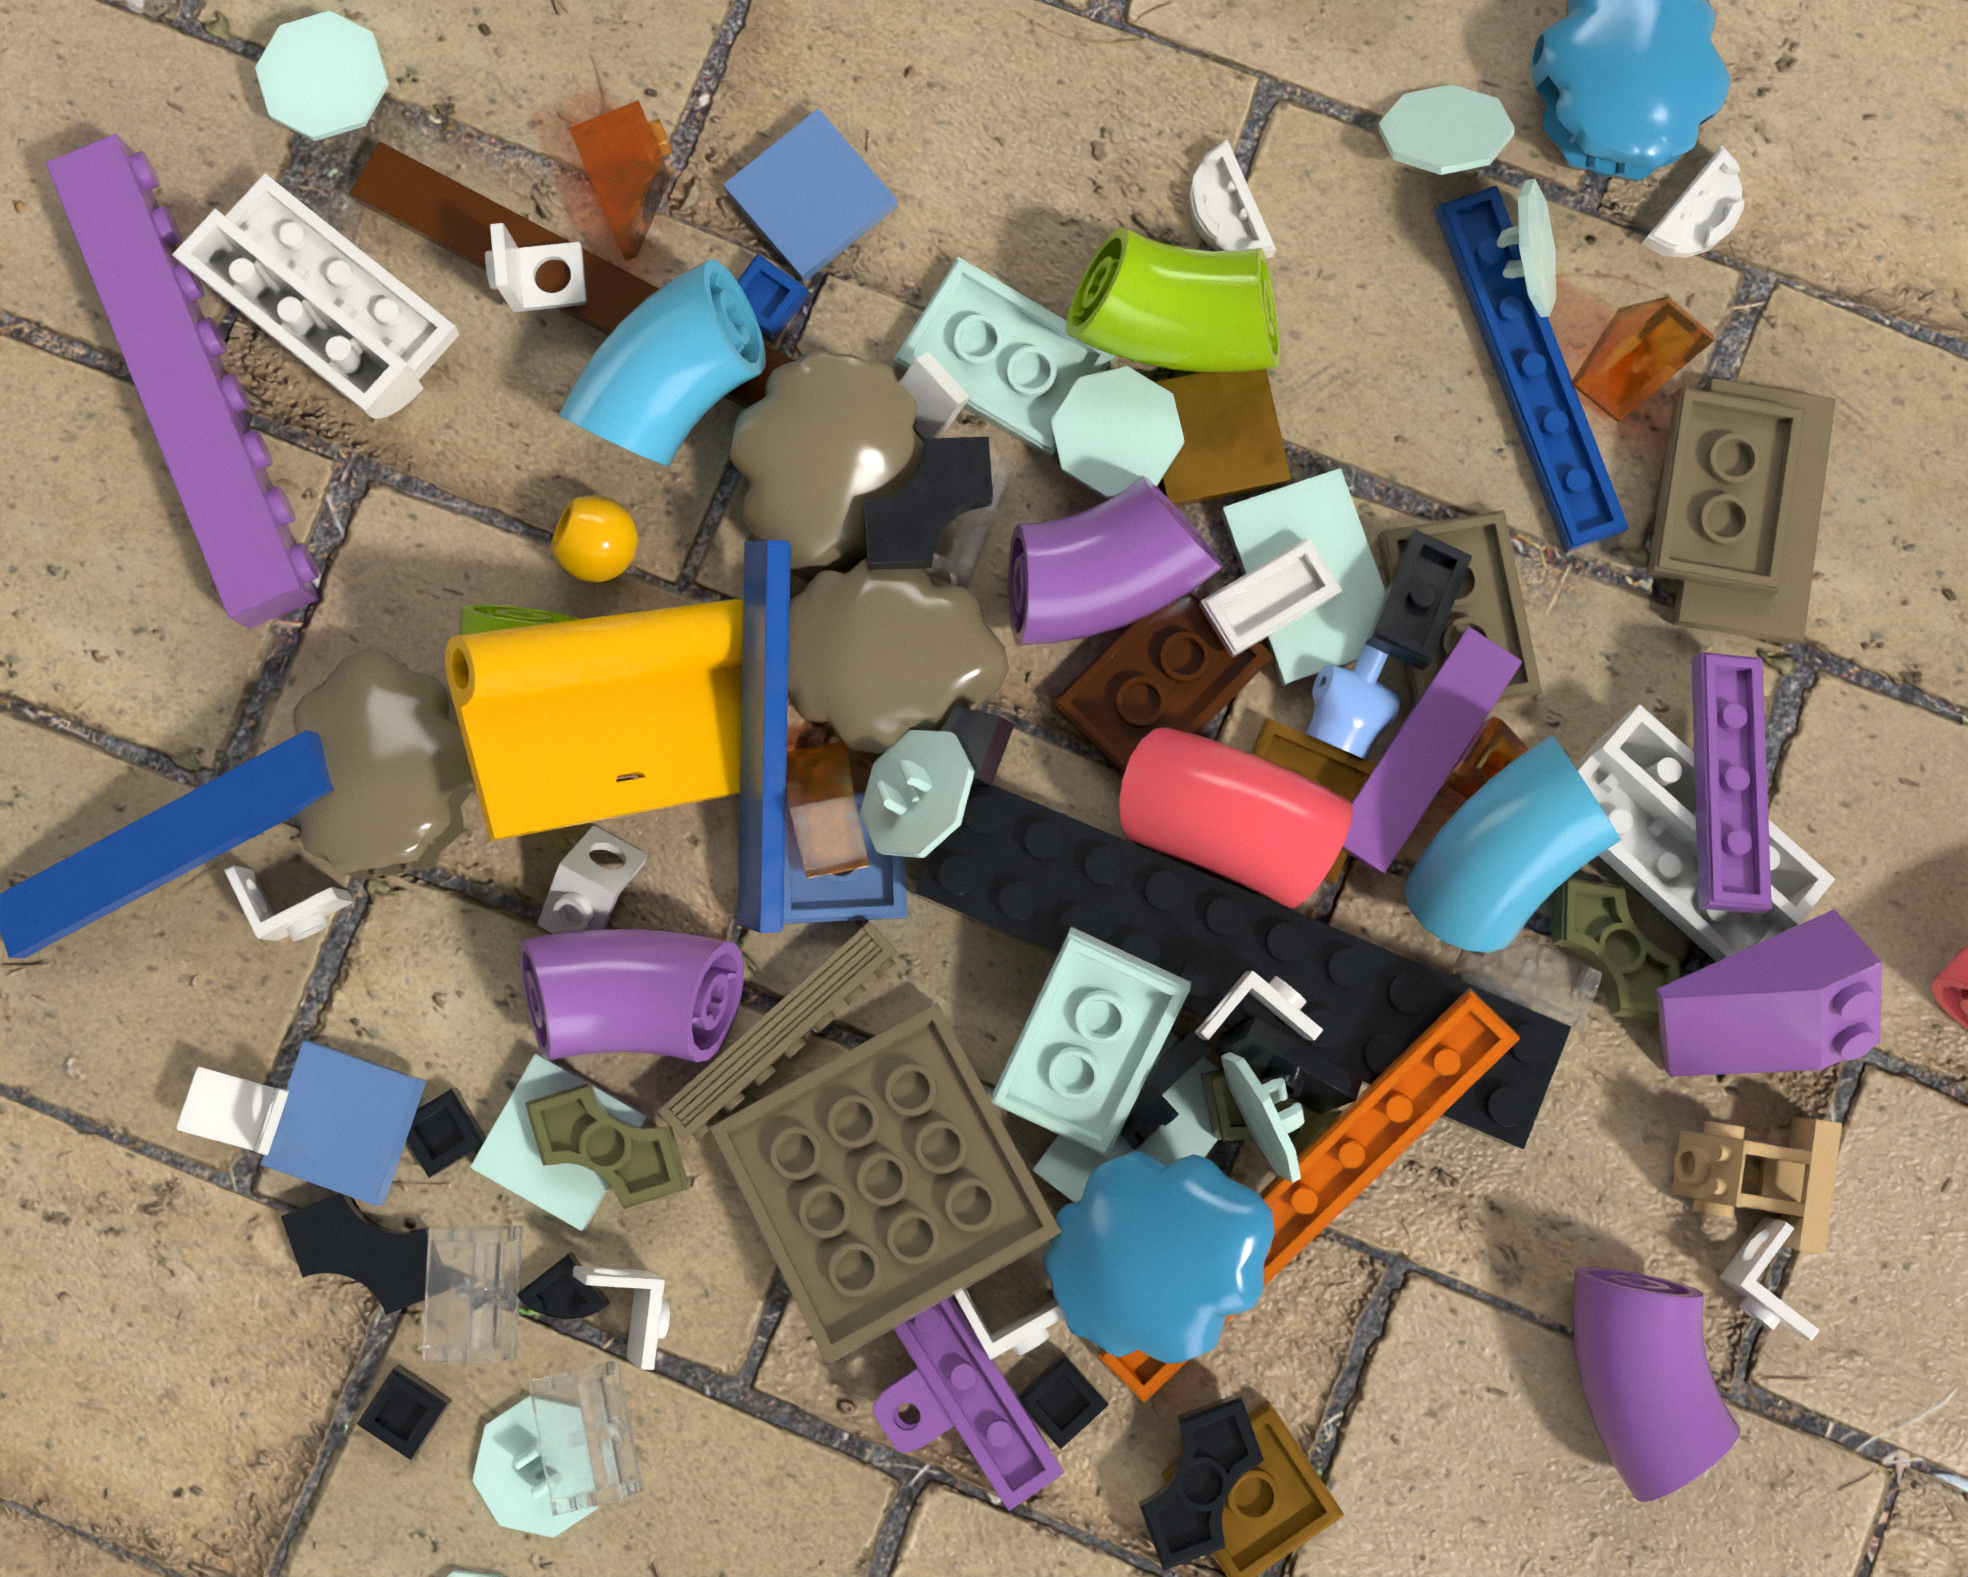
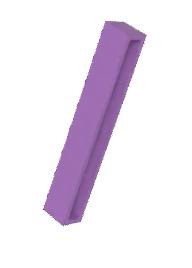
M114 134L45 162L228 618L251 629L319 600L312 584V580L319 578L316 564L303 543L296 545L288 525L296 521L292 505L280 486L273 488L265 468L273 464L270 451L261 434L256 429L250 431L242 412L250 408L248 397L234 373L227 375L220 358L221 354L227 352L224 338L211 317L204 318L197 299L205 296L202 284L197 276L179 263L172 255L177 250L175 244L182 241V236L177 223L167 207H159L152 189L159 187L160 182L149 158L143 151L134 153L117 134Z

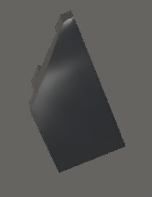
M1185 1030L1154 1065L1140 1090L1121 1133V1136L1134 1150L1141 1146L1160 1126L1168 1125L1179 1115L1162 1095L1211 1050L1193 1030Z

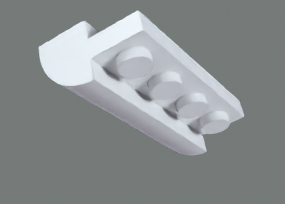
M265 173L225 216L217 209H214L172 254L179 263L374 419L388 417L409 404L424 389L419 382L420 378L460 335L454 324Z
M1640 704L1616 722L1574 765L1621 841L1598 856L1716 962L1776 936L1787 929L1798 926L1835 880L1832 875L1769 820L1772 910L1757 914L1699 909L1694 752Z

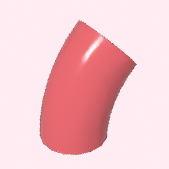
M1169 727L1156 728L1140 741L1126 767L1119 799L1121 825L1127 838L1133 843L1215 872L1287 908H1295L1306 901L1323 881L1344 845L1353 815V807L1350 800L1304 776L1230 745Z

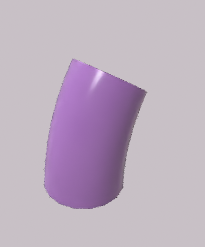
M1142 476L1119 494L1086 511L1050 521L1017 524L1011 540L1008 573L1009 613L1014 641L1018 646L1053 644L1091 637L1126 626L1165 608L1190 593L1222 569L1223 565L1212 548L1172 501L1151 480Z
M601 929L556 933L522 939L519 944L520 970L527 1009L539 1049L546 1060L593 1053L634 1052L673 1056L695 1062L707 1061L722 1046L738 1012L743 990L744 964L741 950L734 942L703 935L665 930Z
M1578 1267L1575 1270L1572 1318L1574 1350L1582 1390L1595 1429L1613 1466L1636 1500L1639 1502L1653 1501L1678 1490L1696 1479L1719 1461L1732 1448L1740 1436V1427L1726 1407L1708 1363L1703 1332L1704 1293L1679 1282L1642 1273L1611 1268Z

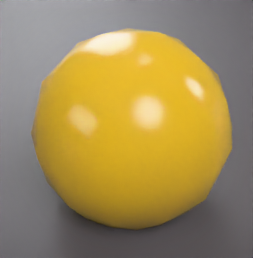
M596 494L575 498L567 504L558 521L551 542L552 555L561 569L576 580L590 583L612 580L622 574L635 558L639 542L636 522L628 509L613 498Z

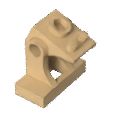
M1792 1116L1788 1148L1743 1140L1745 1127L1704 1121L1703 1133L1680 1130L1678 1151L1674 1159L1675 1173L1672 1194L1694 1198L1692 1209L1694 1212L1733 1218L1734 1207H1748L1780 1213L1779 1220L1786 1221L1794 1227V1230L1782 1246L1825 1255L1842 1123ZM1746 1154L1761 1157L1756 1195L1741 1192Z

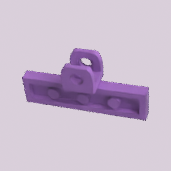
M954 1296L894 1328L917 1367L885 1389L873 1406V1414L898 1452L906 1453L917 1450L955 1425L1008 1511L1064 1474L1063 1467L994 1359H989ZM903 1403L915 1405L919 1410L920 1420L915 1423L905 1422L899 1415V1405Z

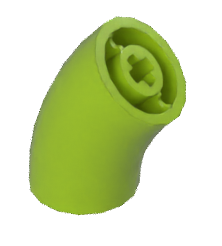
M1120 227L1108 236L1088 264L1075 291L1066 321L1067 335L1080 342L1131 361L1168 369L1196 372H1246L1277 368L1280 363V339L1274 291L1266 256L1262 248L1239 251L1187 249L1160 243Z

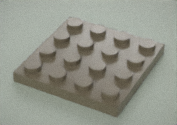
M938 1002L709 1127L825 1362L828 1364L839 1360L1031 1253L1061 1233L1055 1218Z

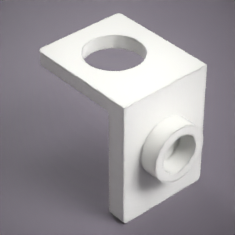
M504 223L490 224L492 251H486L485 253L488 282L492 290L498 289L513 312L587 304L583 250L580 242L518 248ZM549 260H560L566 263L571 271L568 285L556 293L542 291L535 281L538 268Z
M592 826L559 863L539 917L538 926L552 934L606 929L619 894L645 864L648 854L601 828ZM593 850L610 851L622 860L624 866L619 869L603 868L590 858L589 853Z
M233 865L224 870L257 939L279 941L289 935L292 941L307 938L329 925L326 916L354 902L348 890L330 887L275 915L253 869Z
M1252 970L1243 973L1195 1031V1034L1201 1039L1209 1040L1248 992L1305 1040L1315 1041L1323 1029L1301 1011V1008L1307 1001L1290 985L1277 976L1268 984Z
M198 1067L193 1076L176 1129L253 1150L268 1156L289 1091Z
M1763 1217L1722 1272L1719 1279L1744 1297L1739 1308L1759 1324L1771 1331H1774L1779 1324L1789 1333L1812 1341L1819 1332V1329L1756 1281L1794 1230V1227L1786 1221ZM1767 1239L1762 1249L1753 1257L1759 1246Z
M574 1266L573 1277L585 1285L634 1288L626 1359L639 1369L654 1370L658 1339L666 1337L670 1321L668 1299H663L665 1280L649 1270Z
M967 1288L955 1294L990 1360L1013 1348L1016 1356L1036 1348L1050 1337L1047 1327L1064 1318L1062 1309L1057 1304L1055 1298L991 1334Z

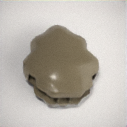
M813 348L797 361L783 364L774 369L766 382L765 398L742 410L736 417L729 458L748 482V490L743 499L741 516L748 529L761 539L789 541V544H791L790 573L804 581H811L819 572L825 570L839 572L852 562L866 558L864 502L888 497L902 489L914 477L922 462L924 443L913 429L917 415V402L909 391L898 383L893 370L888 364L867 361L851 354H838L828 350Z
M865 558L847 573L830 570L819 572L802 593L790 599L788 692L791 694L794 705L802 718L816 723H829L845 746L851 750L883 754L908 730L940 731L947 722L954 706L975 710L1001 689L1009 671L1006 649L984 621L979 600L968 588L955 585L937 586L933 584L925 569L867 570Z
M360 650L342 659L326 680L304 695L294 708V727L296 733L299 734L308 730L316 732L320 736L330 781L334 789L293 816L301 824L302 845L307 852L326 860L341 873H348L356 880L375 879L380 876H401L413 870L423 871L435 868L444 850L463 832L461 806L474 791L475 784L460 726L448 718L449 701L447 692L437 679L431 675L411 671L386 652Z

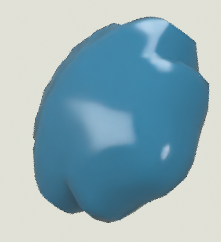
M1567 0L1566 18L1554 23L1540 33L1531 60L1533 84L1547 106L1543 117V130L1561 152L1567 167L1575 170L1589 171L1599 177H1616L1623 181L1638 182L1649 176L1655 169L1677 161L1681 154L1694 148L1698 138V126L1712 119L1721 110L1730 86V74L1711 42V36L1715 29L1716 12L1709 0Z
M1137 1150L1101 1164L1091 1173L1082 1199L1079 1202L1068 1204L1058 1211L1056 1222L1061 1233L1051 1239L1050 1245L1044 1252L1042 1259L1045 1271L1051 1280L1053 1297L1062 1309L1064 1321L1072 1334L1087 1338L1115 1357L1126 1356L1136 1350H1140L1152 1358L1167 1364L1180 1363L1215 1349L1224 1329L1227 1316L1241 1314L1254 1308L1258 1303L1264 1289V1262L1275 1234L1273 1211L1259 1193L1230 1179L1214 1161L1192 1154L1179 1158L1168 1166L1158 1159Z

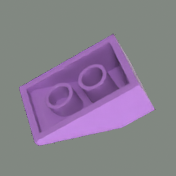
M1833 909L1656 989L1663 1068L1670 1077L1823 1070L1843 1060L1858 1059L1868 1053L1873 1046L1880 1044L1882 962L1838 912Z

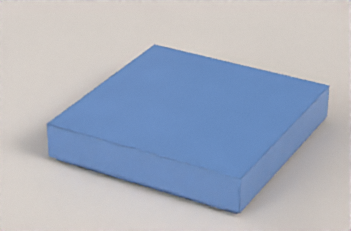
M816 109L723 184L725 193L803 284L898 207L896 197L819 109Z
M865 792L786 796L783 925L908 919L905 857L883 855L876 852L859 815Z
M303 1040L286 1088L289 1094L268 1156L263 1155L260 1165L374 1206L384 1205L427 1080L314 1041Z

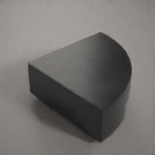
M572 1252L516 1294L521 1302L534 1312L561 1319L585 1318L599 1312L610 1304L598 1286L585 1285L573 1277L574 1266L582 1265Z

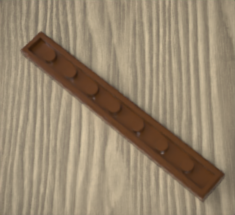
M381 141L349 193L355 202L485 271L486 251H492L490 224L504 223L518 248L570 243V241ZM582 248L587 304L557 309L609 336L624 318L659 288ZM560 260L546 261L536 272V285L544 292H559L568 285L571 271L569 266ZM764 344L766 366L762 373L741 384L724 397L744 408L750 407L765 398L766 382L772 371L783 364L796 360Z

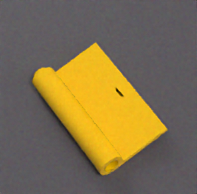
M732 599L452 636L447 642L445 650L446 675L489 841L740 794L742 672L740 665H742L743 601ZM630 775H636V776H638V779H633V778H630V777H628V778H623V779H617V778H619V777L630 776Z

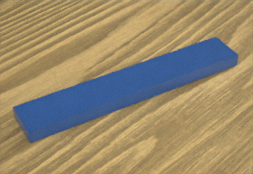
M1497 185L1440 204L1435 211V215L1564 552L1567 553L1624 533L1629 529L1548 316H1539L1528 296L1525 276L1518 278H1506L1503 276L1507 262L1509 260H1521L1519 243L1507 245L1503 248L1497 246L1501 232L1513 227Z
M783 540L745 541L738 925L758 933L781 932L784 923L791 544H789V541Z
M305 730L0 893V933L8 957L26 958L297 815L318 798L333 791L319 734Z

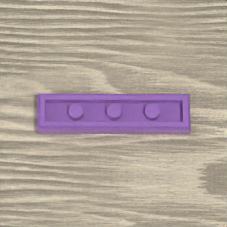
M1467 627L1463 631L1352 800V822L1342 847L1343 851L1378 874H1385L1523 662L1522 660L1471 627Z
M1701 652L1691 659L1699 909L1762 914L1772 910L1762 658Z

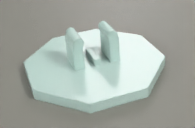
M330 10L279 25L255 66L269 117L313 141L366 126L389 86L374 33Z
M1452 84L1403 94L1379 122V132L1393 160L1439 175L1490 165L1514 136L1515 130L1499 98Z
M1530 179L1525 180L1518 196L1519 226L1503 230L1498 238L1497 246L1503 248L1507 245L1519 243L1521 260H1509L1504 268L1503 276L1506 278L1525 276L1527 292L1531 302L1540 317H1547L1551 315L1557 298L1556 251L1547 201L1536 180Z
M1129 366L1079 377L1050 423L1061 471L1106 499L1119 494L1142 476L1147 477L1158 486L1185 442L1173 393Z
M908 730L873 763L859 815L876 852L883 855L924 858L961 825L975 771L957 736L952 732Z
M1231 1052L1222 1055L1221 1059L1227 1085L1253 1139L1278 1175L1291 1183L1301 1179L1296 1150L1288 1133L1304 1124L1302 1105L1294 1103L1291 1107L1278 1113L1274 1104L1284 1101L1288 1097L1285 1080L1277 1078L1262 1085L1244 1058Z
M530 1395L484 1426L472 1482L499 1526L554 1538L599 1508L612 1450L584 1406Z

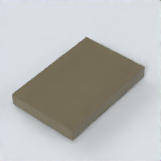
M1681 387L1675 392L1648 575L1773 596L1780 592L1806 413L1805 408Z
M1499 510L1381 531L1378 535V541L1387 585L1390 583L1406 540L1415 529L1472 555L1431 663L1422 671L1403 662L1412 709L1467 627L1476 630L1523 661L1496 703L1534 697L1541 694L1542 689L1505 511Z

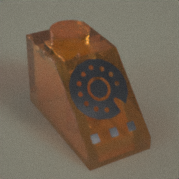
M639 100L569 128L625 261L638 256L670 182V176L663 157L673 154L672 147L659 117L647 121Z

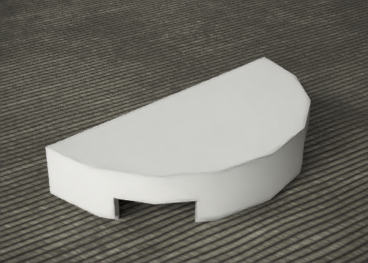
M1228 140L1207 152L1201 165L1193 175L1188 200L1193 226L1205 243L1216 251L1262 248L1266 258L1274 257L1276 251L1274 243Z
M1723 146L1717 150L1640 245L1662 256L1687 258L1709 251L1734 229L1744 210L1745 201L1742 199V186L1738 177L1740 172L1739 165Z

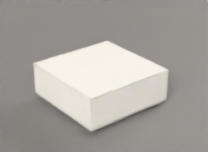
M929 352L917 357L899 382L917 402V415L913 427L924 439L942 437L971 398Z

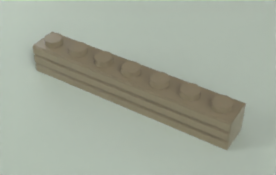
M869 921L658 1110V1113L683 1141L689 1140L692 1136L697 1141L702 1139L711 1131L709 1127L715 1125L711 1119L723 1109L729 1114L746 1099L742 1092L749 1085L755 1082L759 1087L776 1072L772 1065L783 1055L789 1060L807 1044L802 1038L813 1028L818 1033L826 1028L837 1017L832 1011L843 1001L848 1006L855 1002L866 991L862 984L873 974L878 979L885 975L896 964L892 958L898 953L896 949Z

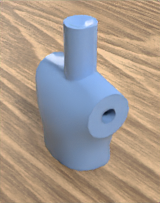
M1365 644L1353 671L1335 665L1323 667L1313 685L1312 695L1315 706L1312 720L1305 734L1366 759L1372 745L1380 733L1394 721L1400 707L1399 695L1377 682L1388 654Z

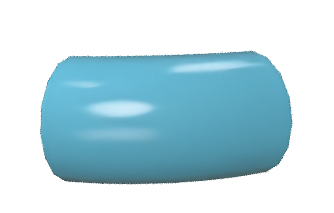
M708 259L678 275L647 297L618 324L593 354L575 381L559 412V416L605 440L669 467L680 445L702 416L729 392L760 375L766 366V351L760 327L745 293L731 272L719 261Z
M1550 735L1492 777L1445 823L1422 852L1406 879L1404 895L1410 912L1426 930L1440 940L1466 951L1490 953L1507 948L1518 936L1533 913L1555 889L1576 871L1621 841L1569 757L1553 735Z

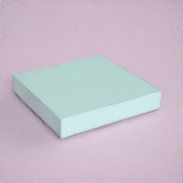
M535 1053L470 1168L583 1231L587 1228L611 1185L596 1172L580 1165L565 1163L543 1166L525 1102L591 1082L553 1060L544 1059L542 1054ZM592 1083L597 1097L609 1112L628 1124L638 1127L645 1126L650 1115Z

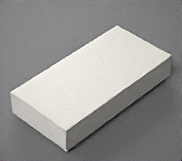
M1308 537L1201 600L1199 606L1228 654L1233 658L1338 596L1343 590L1312 540Z

